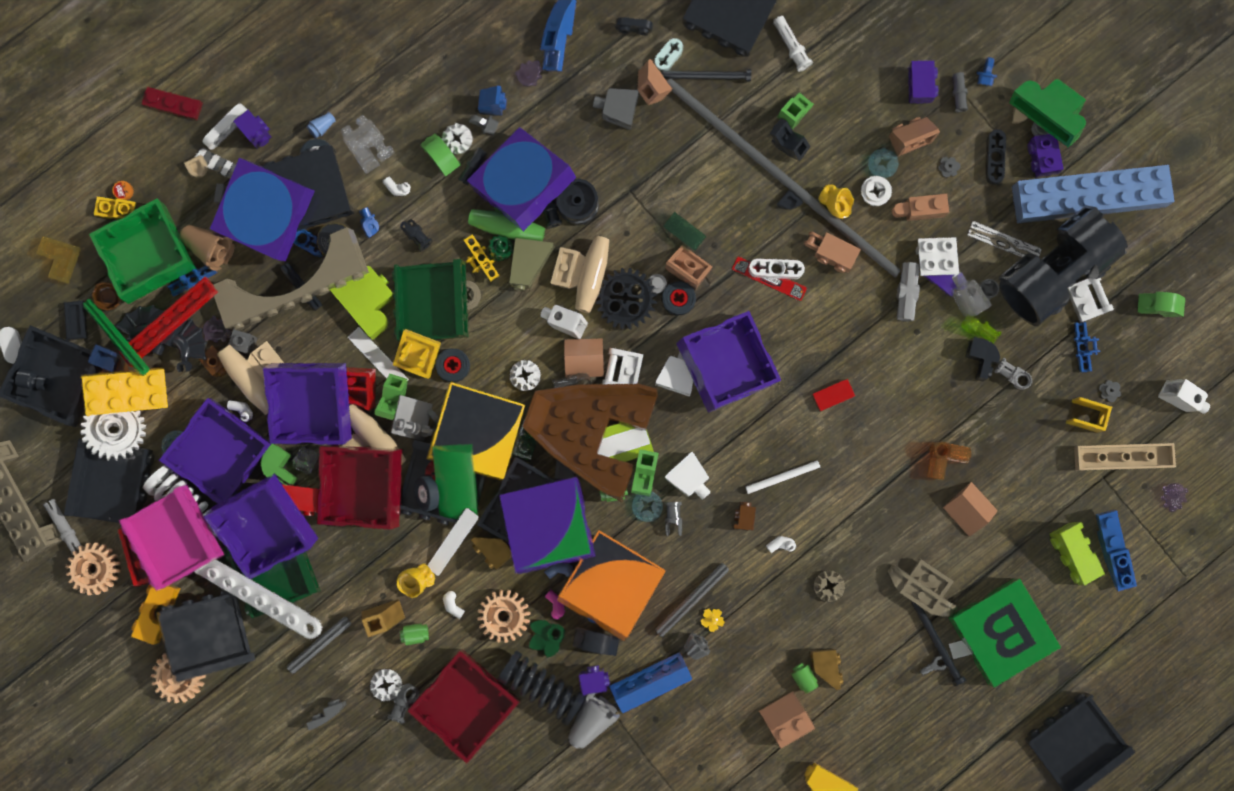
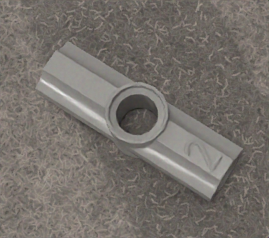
M913 262L902 263L901 281L897 289V299H899L897 320L914 321L916 301L918 300L920 290L918 285L920 264Z

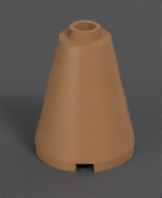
M188 225L180 231V240L209 269L213 271L220 270L221 267L219 266L223 263L227 264L231 259L235 249V245L232 244L233 239L192 225Z

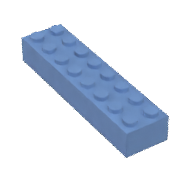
M1169 165L1023 180L1016 182L1012 186L1017 223L1071 218L1085 205L1097 207L1099 212L1108 214L1163 208L1175 202Z

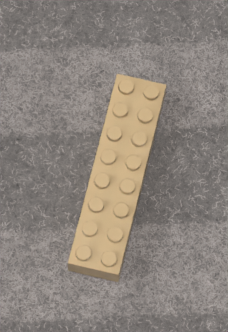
M1174 443L1074 447L1076 471L1176 467Z

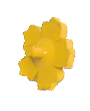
M709 608L704 610L703 616L705 618L701 619V625L709 626V631L715 632L718 626H723L725 623L723 617H720L722 612L719 609H713L712 612Z

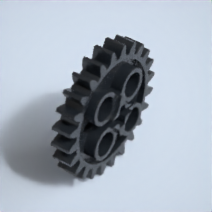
M621 268L620 274L614 270L613 277L607 274L609 280H602L604 286H601V293L598 294L600 300L596 301V304L601 305V307L597 310L599 312L604 311L601 317L603 319L609 317L606 323L610 324L614 321L613 327L615 328L619 324L622 330H624L626 325L632 330V324L639 328L640 321L646 324L644 318H651L649 311L655 312V309L651 306L657 304L653 298L658 295L651 291L656 287L649 286L652 280L648 279L645 281L646 274L639 276V270H636L633 274L632 268H629L627 273L624 268ZM621 283L623 290L620 293H615V285ZM635 286H641V293L635 296L633 294V288ZM628 294L630 298L643 299V302L628 300L625 304V301L611 299L610 296L626 297ZM615 302L620 303V309L617 312H613L611 308ZM632 305L639 306L637 314H631L630 308Z

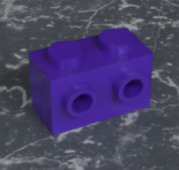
M911 61L908 66L909 103H932L938 96V85H935L938 69L935 67L934 61Z
M246 110L233 121L256 148L263 147L269 142L271 136L268 131L270 129L258 115L254 117L249 110Z
M1051 134L1034 136L1029 141L1028 152L1032 155L1033 160L1031 168L1035 172L1036 178L1056 175L1064 170L1059 143Z
M599 665L587 667V671L580 672L579 676L583 695L606 691L607 686L610 685L608 672H604V668H599Z

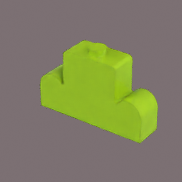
M367 266L369 273L365 274L364 278L357 281H348L344 287H334L329 290L366 334L374 340L388 327L389 321L387 316L379 310L393 300V293L387 287L389 282L382 274L378 276L370 266Z

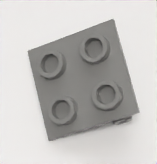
M400 395L391 433L424 441L425 437L431 436L433 432L428 426L430 416L427 413L430 408L432 409L433 404Z

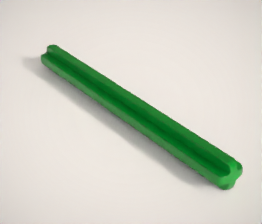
M87 299L83 303L86 311L134 369L142 376H145L149 372V367L101 309L94 304V301Z

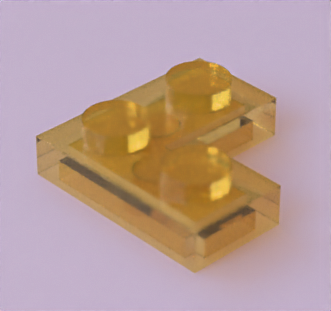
M42 236L36 254L54 260L48 275L49 278L69 284L81 248Z

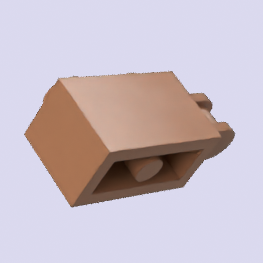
M947 194L909 197L905 203L895 205L892 209V215L894 217H907V221L944 218L949 213Z
M809 232V238L804 242V245L816 251L814 256L818 258L817 260L825 265L829 263L835 266L834 269L841 273H848L851 270L861 249L829 233L822 237L814 232ZM816 240L821 242L819 246L814 244Z

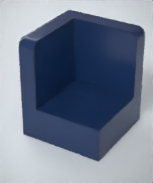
M95 345L88 363L114 372L121 355Z

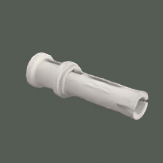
M784 16L775 19L773 24L790 51V58H793L798 66L797 70L803 71L811 66L812 60L808 59L804 52V46L799 45Z

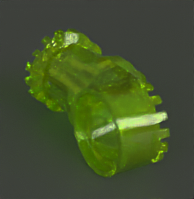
M971 315L966 316L961 323V327L966 332L976 334L977 336L980 335L993 344L996 342L995 339L1000 337L1002 332L996 331L988 325V321L982 324L977 318L973 319L974 317H971Z

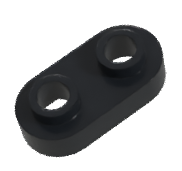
M621 17L616 19L615 28L623 34L636 32L638 35L646 36L652 32L653 22L644 19Z

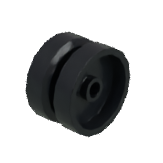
M574 179L556 197L559 213L569 224L585 225L591 222L598 213L599 201L597 191L587 180Z

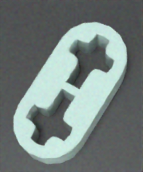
M671 39L655 58V66L660 72L668 71L680 57L683 50L682 42L678 39ZM675 45H677L678 49L674 50L672 54H670L671 46L674 47ZM666 57H668V59L666 60L667 65L663 64L662 66H660L659 60L663 61Z

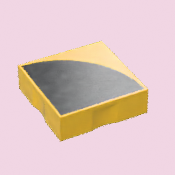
M451 382L446 391L441 408V416L432 438L427 459L434 461L433 446L472 444L475 473L500 481L503 480L525 405Z

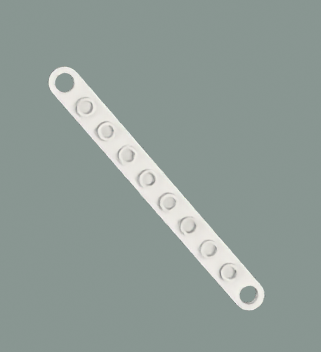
M216 559L194 571L306 638L312 639L322 631L321 622L319 623L317 618H313L308 615L309 613ZM308 623L314 626V632H310L307 626L309 625Z

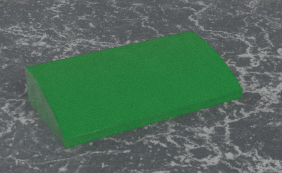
M472 444L433 446L440 516L459 519L466 508L478 516Z

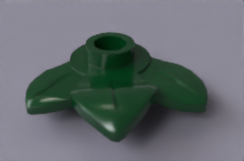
M538 620L531 623L530 627L536 634L532 637L529 647L534 650L544 649L547 658L556 655L559 651L560 642L565 637L564 628L559 624L551 625L546 620ZM553 630L559 631L558 637L552 636Z

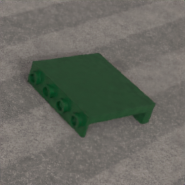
M453 259V262L412 266L394 265V270L392 271V279L395 282V289H393V299L395 300L393 315L396 319L394 335L397 341L401 340L405 329L433 340L469 338L465 261Z
M224 545L226 549L224 550V555L227 561H230L231 569L245 576L232 558L229 549ZM306 551L289 560L279 562L271 569L250 579L290 603L321 592ZM245 602L246 614L251 616V618L265 614Z

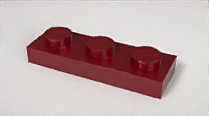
M151 87L146 88L142 105L145 107L193 120H198L203 104L200 100Z

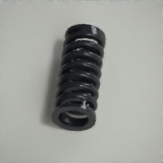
M516 650L497 680L507 685L514 678L511 685L513 691H516L523 684L520 690L522 697L526 696L532 689L529 696L530 702H534L542 693L538 701V707L543 708L551 699L546 710L548 714H551L560 704L555 715L557 720L561 719L570 708L567 717H564L561 721L568 726L585 700L586 695H583L580 691L572 695L573 686L568 685L562 691L564 687V680L562 679L558 680L553 686L556 676L550 674L544 680L547 673L545 668L540 669L535 675L538 668L536 662H533L525 671L529 663L527 656L523 657L516 666L518 659L523 655Z

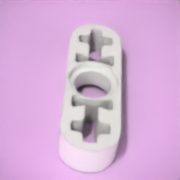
M242 104L236 105L204 137L203 143L211 150L216 148L237 127L233 121L247 109Z
M754 259L749 265V273L757 278L798 279L805 270L803 263L797 260ZM759 264V267L765 268L766 264H769L767 268L768 273H765L766 269H760L759 272H756V269H753V267ZM774 264L780 265L782 268L781 273H773L771 266ZM785 265H788L787 269H792L794 265L797 266V269H800L797 274H794L793 270H788L787 274H784Z

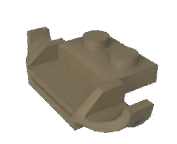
M919 559L910 574L904 572L895 564H892L889 568L888 573L898 591L932 615L952 616L958 608L943 597L954 581L922 559Z

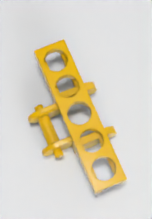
M473 234L464 239L473 254L472 257L469 256L466 260V263L470 262L473 267L472 272L478 273L482 268L490 281L499 277V274L492 265L495 263L494 259L489 260L484 253L486 247H480ZM473 239L474 245H470L468 240ZM474 247H478V248H479V249H478L477 251H475V252H474V250H473ZM483 254L485 260L479 261L478 256ZM474 259H476L480 264L478 267L474 263ZM493 270L495 276L490 277L488 272Z

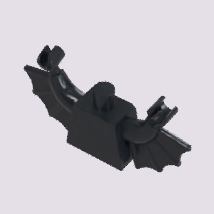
M155 305L145 308L138 306L134 312L125 313L124 319L116 324L115 327L128 335L126 341L129 343L164 311L155 308ZM190 318L161 341L151 352L162 355L165 345L177 348L182 362L177 364V371L183 372V366L185 365V371L188 372L192 369V364L188 362L189 358L206 360L205 347L207 341L202 337V328L197 327L193 319Z

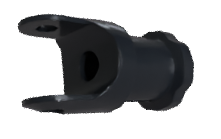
M554 199L542 212L547 222V229L562 225Z
M410 219L408 222L400 224L405 235L416 243L420 252L432 244L433 240L422 232V228L414 220Z

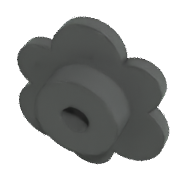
M943 157L940 161L941 165H939L938 169L942 171V176L945 178L956 176L957 171L961 167L960 163L955 162L954 157Z
M1108 380L1105 384L1099 386V391L1102 393L1101 397L1109 402H1114L1117 397L1121 396L1119 391L1120 384L1118 382L1113 383L1111 380Z

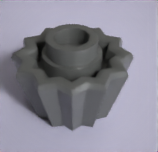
M696 633L689 635L684 645L687 654L695 660L709 655L710 650L706 639L698 636Z

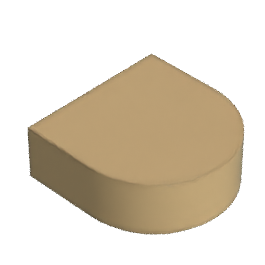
M202 155L184 163L189 174L194 177L200 178L207 173L208 166Z

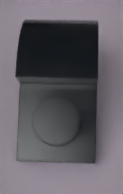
M782 118L770 132L773 137L771 142L780 151L795 160L801 161L811 147L805 136L794 132L788 122Z
M978 337L969 339L965 358L980 361L975 380L985 381L992 375L993 367L991 364L996 365L1000 363L999 351L988 340Z
M576 627L572 646L589 652L616 656L620 639L612 634Z

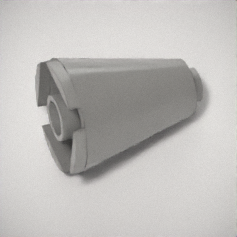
M596 693L586 695L568 735L570 744L575 748L587 746L616 722L620 716L615 714L617 709L604 697L600 696L599 699L594 697Z

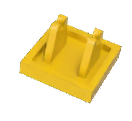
M405 329L393 366L429 379L441 342Z

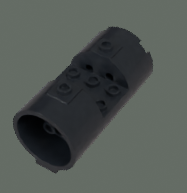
M1085 205L1057 228L1059 232L1057 235L1058 246L1040 260L1038 255L1027 253L999 276L1001 281L999 288L1004 299L1013 311L1030 325L1039 326L1051 315L1061 312L1070 299L1067 288L1073 286L1082 275L1099 279L1106 274V271L1116 261L1127 253L1125 249L1128 247L1124 235L1114 222L1110 224L1103 218L1104 214L1099 212L1097 207Z

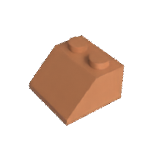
M918 117L911 120L909 125L903 126L901 124L894 127L889 138L897 156H901L932 143L940 131L927 117L923 119Z
M793 691L759 711L780 748L785 747L815 729Z

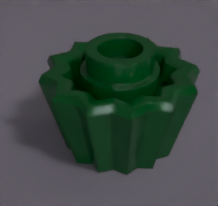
M499 235L498 237L493 236V239L489 240L488 250L494 261H504L513 254L514 246L507 237Z

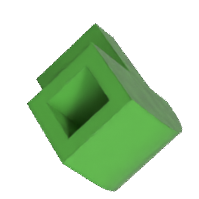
M798 93L795 98H791L781 109L777 118L779 120L781 118L786 120L793 130L814 104Z
M436 134L426 138L420 144L445 176L460 166L451 150Z
M1169 292L1139 294L1138 313L1160 314L1164 317H1184L1185 298L1183 296Z
M389 373L383 385L382 398L375 410V415L394 420L399 396H405L408 379Z
M271 444L261 461L264 475L268 478L275 474L276 477L279 476L277 479L284 485L288 483L294 485L298 480L296 476L283 468L291 454L278 445Z
M639 449L631 493L645 496L651 495L659 453Z

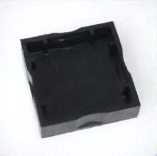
M30 325L18 350L16 361L8 371L2 384L0 397L20 406L36 410L42 415L68 426L76 427L85 409L82 375L97 374L101 367L88 363L93 352L92 350ZM26 368L34 370L37 375L49 376L47 389L40 390L34 386L29 398L16 395L17 386L15 378L18 370Z
M516 457L502 480L498 493L490 501L477 525L509 542L500 495L558 481Z

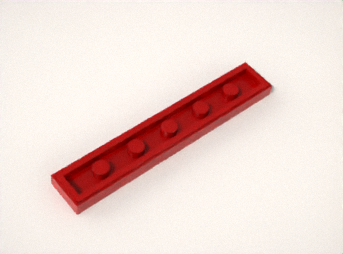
M204 277L134 337L129 344L142 359L218 293L217 289L207 277ZM119 350L118 352L125 360L127 365L133 367Z

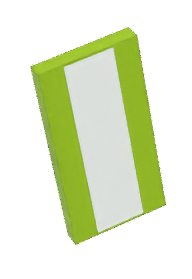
M619 423L607 427L598 454L627 462L638 458L639 449L654 451L647 429L645 431Z

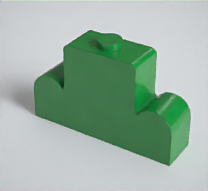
M1055 79L1044 90H1041L1037 82L1026 81L1013 92L1009 104L1068 148L1078 140L1086 125L1085 118L1079 115L1086 99L1059 79Z

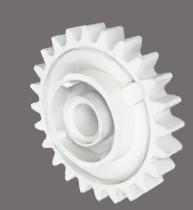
M140 411L84 416L83 418L86 423H81V427L84 428L81 431V435L85 437L82 438V441L89 442L86 448H93V455L99 452L100 459L104 455H106L107 461L110 460L111 456H114L117 461L120 455L126 459V453L133 455L132 449L139 450L137 443L143 444V439L140 437L146 436V433L141 431L146 429V425L141 424L144 422V417L138 418ZM115 426L119 428V431L117 433H110L108 429Z

